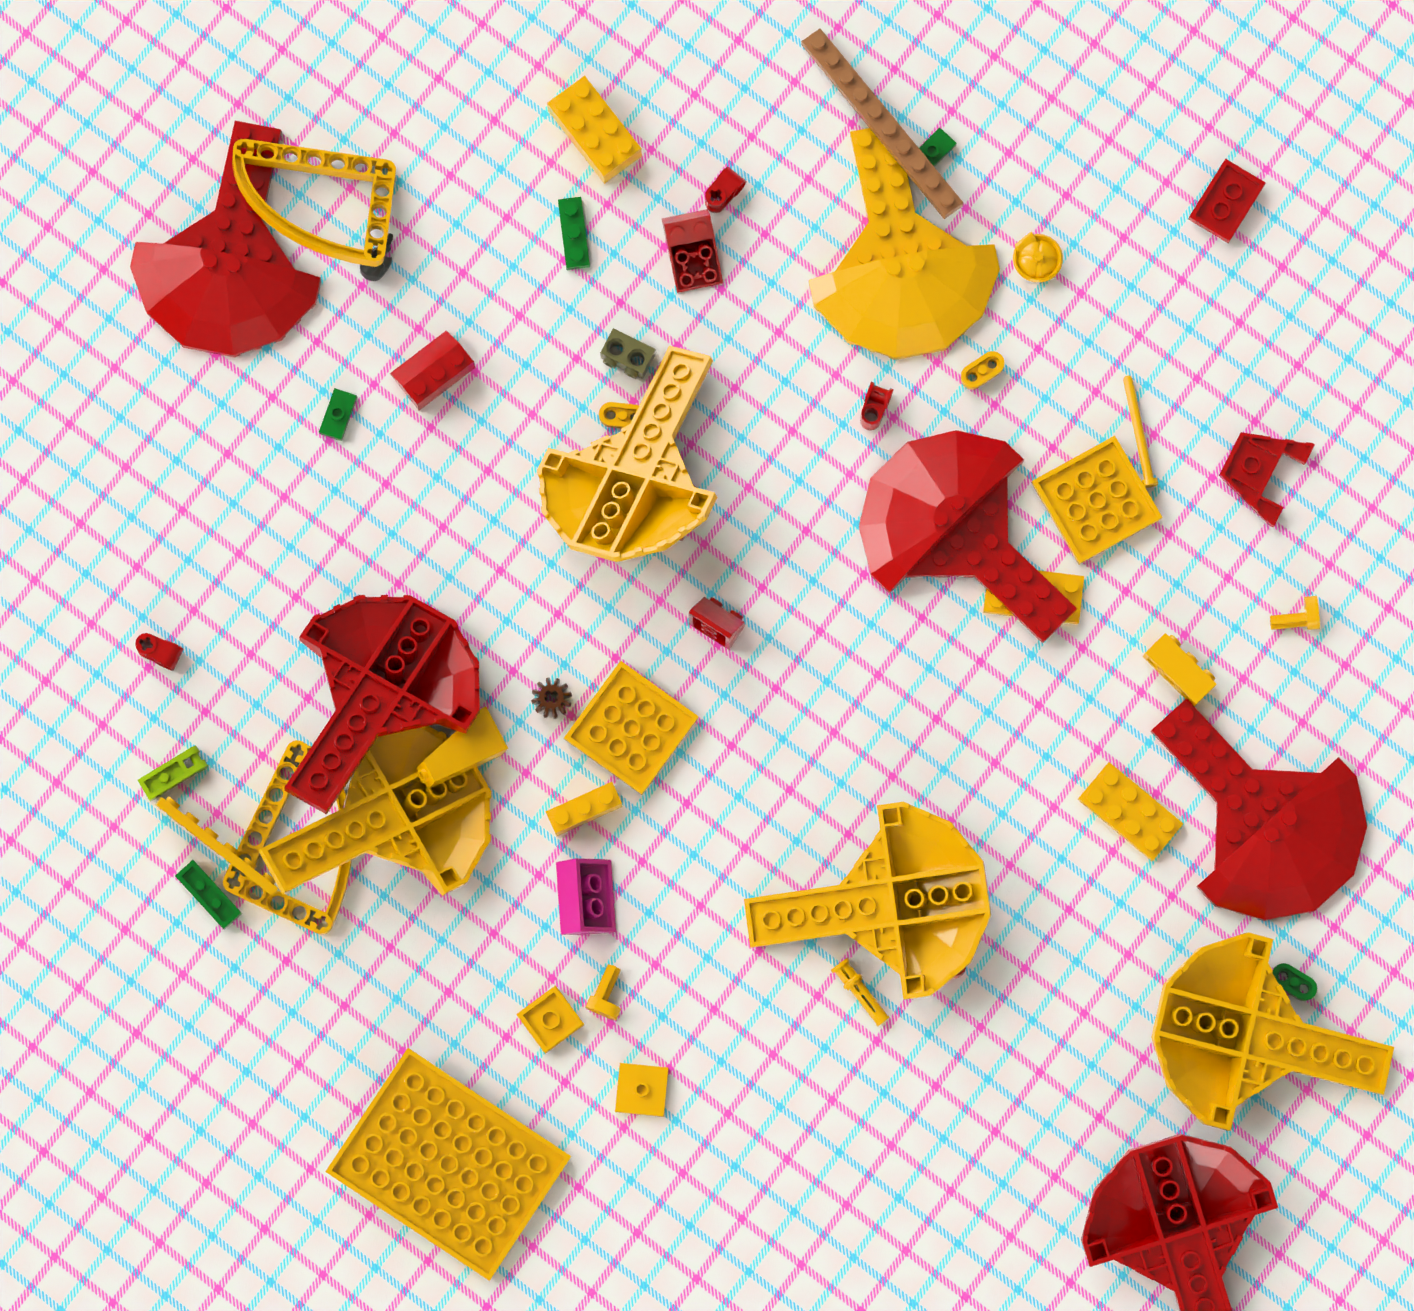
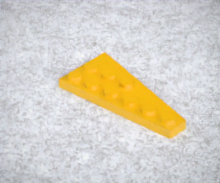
M160 797L156 802V807L166 812L174 821L185 827L187 831L244 873V875L267 893L273 895L278 887L274 885L276 882L273 877L266 872L263 875L255 870L257 865L247 857L244 860L240 859L235 855L238 850L228 842L223 845L217 841L218 834L209 827L203 830L197 825L200 820L191 813L187 812L184 815L178 810L180 805L170 797H167L166 800Z

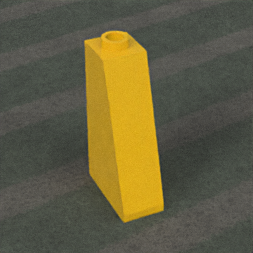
M486 706L480 709V713L466 734L458 731L453 733L417 767L418 777L422 783L426 784L428 789L498 758L506 752L508 747Z

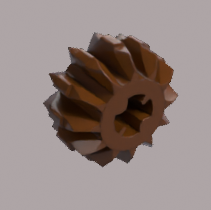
M546 678V686L541 682L537 683L541 691L532 690V694L538 698L532 699L531 702L534 705L540 704L536 707L535 711L540 713L544 710V718H547L549 713L552 712L553 718L556 719L558 718L556 711L559 710L561 714H566V710L562 707L563 705L571 707V702L565 699L572 697V693L564 692L568 688L566 683L559 687L560 679L556 678L554 685H552L550 678ZM549 693L552 696L555 694L558 695L556 696L557 701L555 703H553L552 701L546 702V700H548L547 695Z

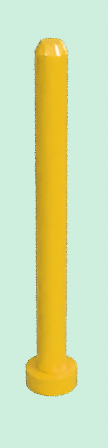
M1128 375L1124 377L1123 382L1144 476L1142 483L1145 488L1157 486L1159 483L1158 479L1153 477L1133 378Z

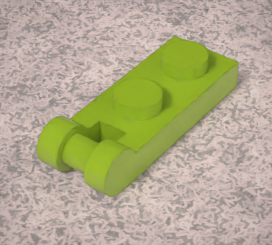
M196 745L137 780L150 801L208 768L207 762L199 756L200 751ZM188 759H191L194 764L190 768H187L184 763Z

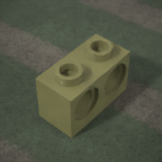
M614 328L600 352V357L605 365L614 369L617 366L625 370L624 373L633 379H637V377L644 378L656 355L655 348ZM613 346H620L623 352L619 355H613L610 353V349ZM640 356L644 359L642 365L635 366L631 363L632 358Z

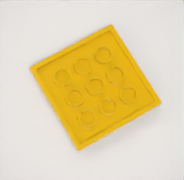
M1116 436L1107 439L1031 482L1078 565L1163 518Z
M620 661L565 735L564 740L643 795L699 716Z

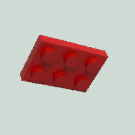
M1225 158L1188 220L1229 243L1266 182Z

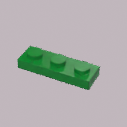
M581 197L558 199L566 270L589 268Z
M194 860L189 862L175 875L224 930L242 915V912Z

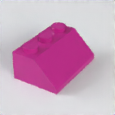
M575 858L556 862L561 935L616 932L611 860Z

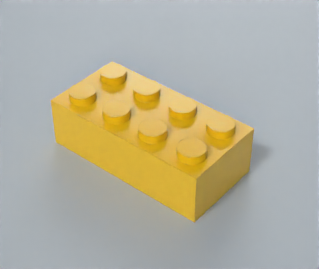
M583 76L547 102L548 112L604 184L642 157V148L586 76Z

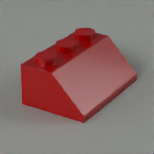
M445 331L393 370L390 375L420 411L475 369V364L460 343Z

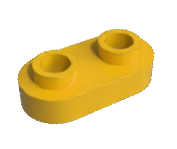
M995 351L985 353L962 370L961 383L964 387L971 390L981 387L1002 372L1004 358ZM988 362H995L996 367L993 369L989 368ZM973 374L977 377V380L972 382L968 379V376Z
M607 402L599 410V419L606 427L621 429L630 425V417L635 415L639 405ZM613 412L616 416L614 419H608L607 414Z

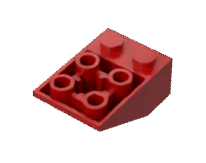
M708 209L661 218L677 293L723 284L714 231Z

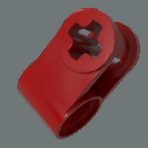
M728 166L722 170L705 192V206L712 213L724 210L729 202L741 192L747 182ZM717 197L720 198V201H718V200L711 201V198H714V199H716Z
M871 381L860 416V424L864 429L875 430L879 427L894 389L890 388L887 390L881 388ZM867 413H874L877 416V420L868 421L865 415Z
M149 633L139 635L135 642L136 649L142 657L171 671H174L184 650L173 642L163 640ZM150 641L152 648L144 650L142 643L147 644Z

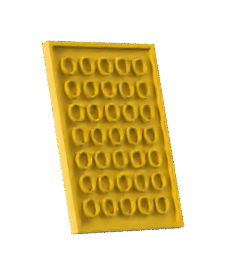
M407 1048L325 1172L490 1281L571 1156Z

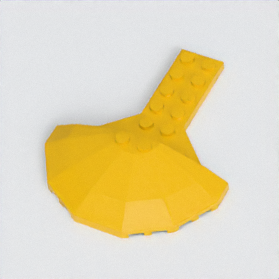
M870 128L851 131L850 137L868 224L835 272L809 280L813 307L844 337L843 339L847 343L858 345L874 353L883 354L893 360L947 350L954 341L983 317L1000 270L995 244L966 246L915 213L907 173Z
M669 346L630 425L621 428V432L611 437L606 435L591 442L592 446L581 451L576 449L566 453L551 448L547 449L537 469L540 481L539 493L542 500L541 512L571 550L619 562L665 551L707 520L718 497L714 492L694 487L674 440L713 363L711 356Z
M430 726L377 737L351 777L343 809L261 848L259 853L282 894L364 853H368L423 872L426 878L443 896L468 882L475 866L491 841V834H489L491 790L478 767L428 789L426 784L420 781L417 767L448 739L446 737L447 734L442 731L438 732Z
M906 802L877 805L880 831L839 885L744 899L751 948L847 934L900 974L904 1000L932 996L966 968L973 960L992 915L984 861L952 822Z
M1249 932L1198 948L1163 984L1151 1036L1167 1088L1203 1125L1231 1131L1235 1110L1238 1105L1290 1072L1384 1095L1394 1047L1303 1023L1290 1004L1291 1001L1283 987L1277 982L1272 973L1273 970L1268 963L1273 939Z

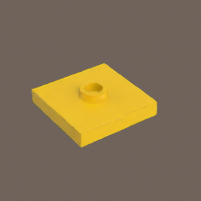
M556 985L516 1014L545 1054L584 1026L582 1020Z
M620 1063L615 1112L664 1117L669 1068Z

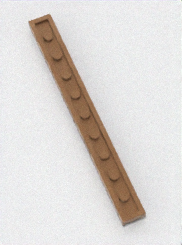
M821 28L802 40L801 45L943 219H946L963 207V201Z

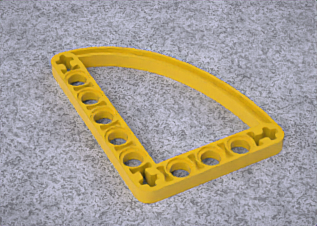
M240 139L234 143L232 165L237 185L247 203L266 223L296 243L329 257L371 267H377L383 263L396 174V166L392 161L249 139ZM242 148H247L246 154H241ZM254 149H257V155H256V157L253 156V155H254ZM269 150L273 152L274 156L270 159H265L261 156V152ZM292 153L298 159L295 162H288L284 156ZM317 157L321 163L313 166L309 164L308 159ZM339 160L345 166L342 169H335L331 163ZM245 164L373 182L364 250L318 237L279 215L256 192L247 175ZM357 164H365L368 170L361 173L355 169V166ZM372 166H375L374 174L372 173ZM383 168L388 169L387 175L382 174ZM378 188H385L389 194L381 197L377 195L376 190ZM381 208L386 212V215L384 217H376L373 211ZM374 229H379L384 235L381 238H374L370 232ZM373 245L378 246L376 258H372L371 255Z
M299 740L288 744L235 855L240 857L243 854H248L252 862L257 863L260 857L259 850L265 847L290 795L284 791V787L289 780H283L280 772L284 767H291L295 772L297 767L285 761L287 758L292 761L294 753L291 751L292 748L297 749L298 746H302L303 755H298L295 759V763L300 764L311 746ZM273 789H280L283 792V798L279 802H274L270 799V792ZM344 789L336 800L338 810L343 809L346 798ZM265 810L270 811L273 815L271 822L267 824L261 823L259 820L260 813ZM253 832H258L262 835V841L259 845L254 846L249 843V836ZM352 860L339 866L335 887L326 912L291 896L282 894L278 890L273 895H270L262 889L263 894L261 898L254 900L250 897L249 892L252 887L258 885L246 875L240 874L238 877L240 886H234L233 889H230L231 884L228 883V880L234 879L237 874L236 871H233L234 866L231 864L223 878V886L225 890L239 898L310 931L323 935L331 931L340 911L348 885ZM276 896L282 897L285 901L283 908L280 910H275L271 906V901ZM302 906L306 909L307 914L304 919L297 920L294 918L293 911L296 907ZM311 911L316 912L313 917L318 920L326 917L325 922L328 926L318 930V925L315 922L310 921V925H306L311 917Z

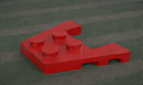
M1241 432L1219 477L1269 526L1274 527L1284 507L1263 497L1262 493L1282 454L1305 465L1315 444Z

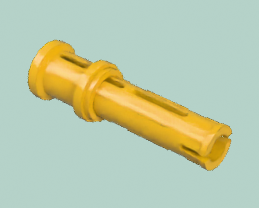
M847 957L831 969V972L837 974L844 983V989L850 990L878 1027L890 1017L861 981L863 980L862 975L856 973L849 963L850 959Z

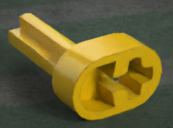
M1317 596L1304 597L1305 612L1271 615V630L1307 627V630L1320 629Z
M607 965L595 995L590 996L585 1006L586 1009L608 1019L617 1020L621 1008L608 1002V999L621 969L614 965Z

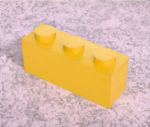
M1165 633L1142 657L1195 707L1217 685L1214 682L1215 677L1207 669L1202 670L1197 665L1198 660L1190 652L1185 653L1180 648L1181 643L1173 635L1168 636Z
M609 782L547 810L546 814L556 836H559L623 806L613 782Z

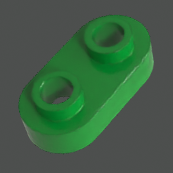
M1282 963L1272 969L1273 975L1284 991L1296 999L1308 1001L1316 995V982L1291 965ZM1280 972L1286 973L1287 979L1285 981L1279 979L1278 975ZM1301 985L1308 987L1307 993L1300 991Z

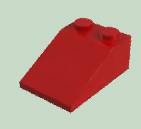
M703 597L689 611V625L730 650L745 627V622L742 621L743 616L733 610L729 613L722 608L723 604L715 598L711 597L709 600Z

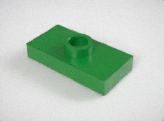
M939 127L919 149L935 167L957 143Z
M334 388L319 434L342 441L357 400V395Z

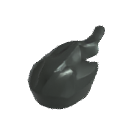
M391 233L387 236L385 255L391 251V242L393 240V234ZM377 247L372 249V258L377 256ZM385 256L383 263L377 267L360 265L361 275L370 281L380 280L389 269L392 257Z

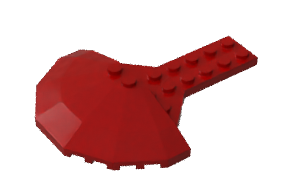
M235 121L215 210L163 244L135 242L130 269L145 311L150 318L157 322L183 348L235 358L253 349L257 350L267 344L282 341L286 334L317 303L321 277L294 269L263 223V219L245 200L234 177L232 165L234 143L240 139H249L279 144L282 134L281 129ZM242 148L241 154H246L247 148ZM254 149V155H253V156L256 157V155H257V149ZM269 150L261 152V156L265 159H270L274 156L273 152ZM245 164L251 184L261 198L267 202L274 168Z
M958 430L908 441L870 478L860 518L859 532L870 575L889 594L905 578L918 576L974 577L1042 643L1077 610L1060 591L1008 542V477L1024 462V459L1006 441Z
M358 595L347 603L334 606L332 610L321 615L320 613L314 615L299 636V641L322 658L335 712L285 785L284 791L327 815L377 737L434 724L466 734L480 713L479 661L471 651L466 638L460 632L457 622L411 595H403V597H388V595L365 597V595Z
M1187 698L1150 731L1216 802L1214 871L1196 886L1215 907L1248 915L1262 921L1314 912L1354 876L1367 830V822L1357 776L1339 757L1321 773L1252 769Z
M1177 1134L1130 1149L1123 1155L1093 1190L1081 1242L1089 1267L1115 1260L1174 1291L1179 1311H1232L1222 1279L1227 1269L1226 1266L1232 1255L1235 1254L1243 1239L1242 1236L1248 1225L1251 1224L1254 1216L1276 1209L1278 1205L1271 1182L1231 1146L1184 1134Z

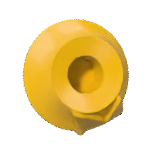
M1030 232L1015 244L1013 263L1017 272L1026 280L1038 283L1045 282L1055 277L1060 271L1063 263V254L1060 246L1054 239L1047 235Z

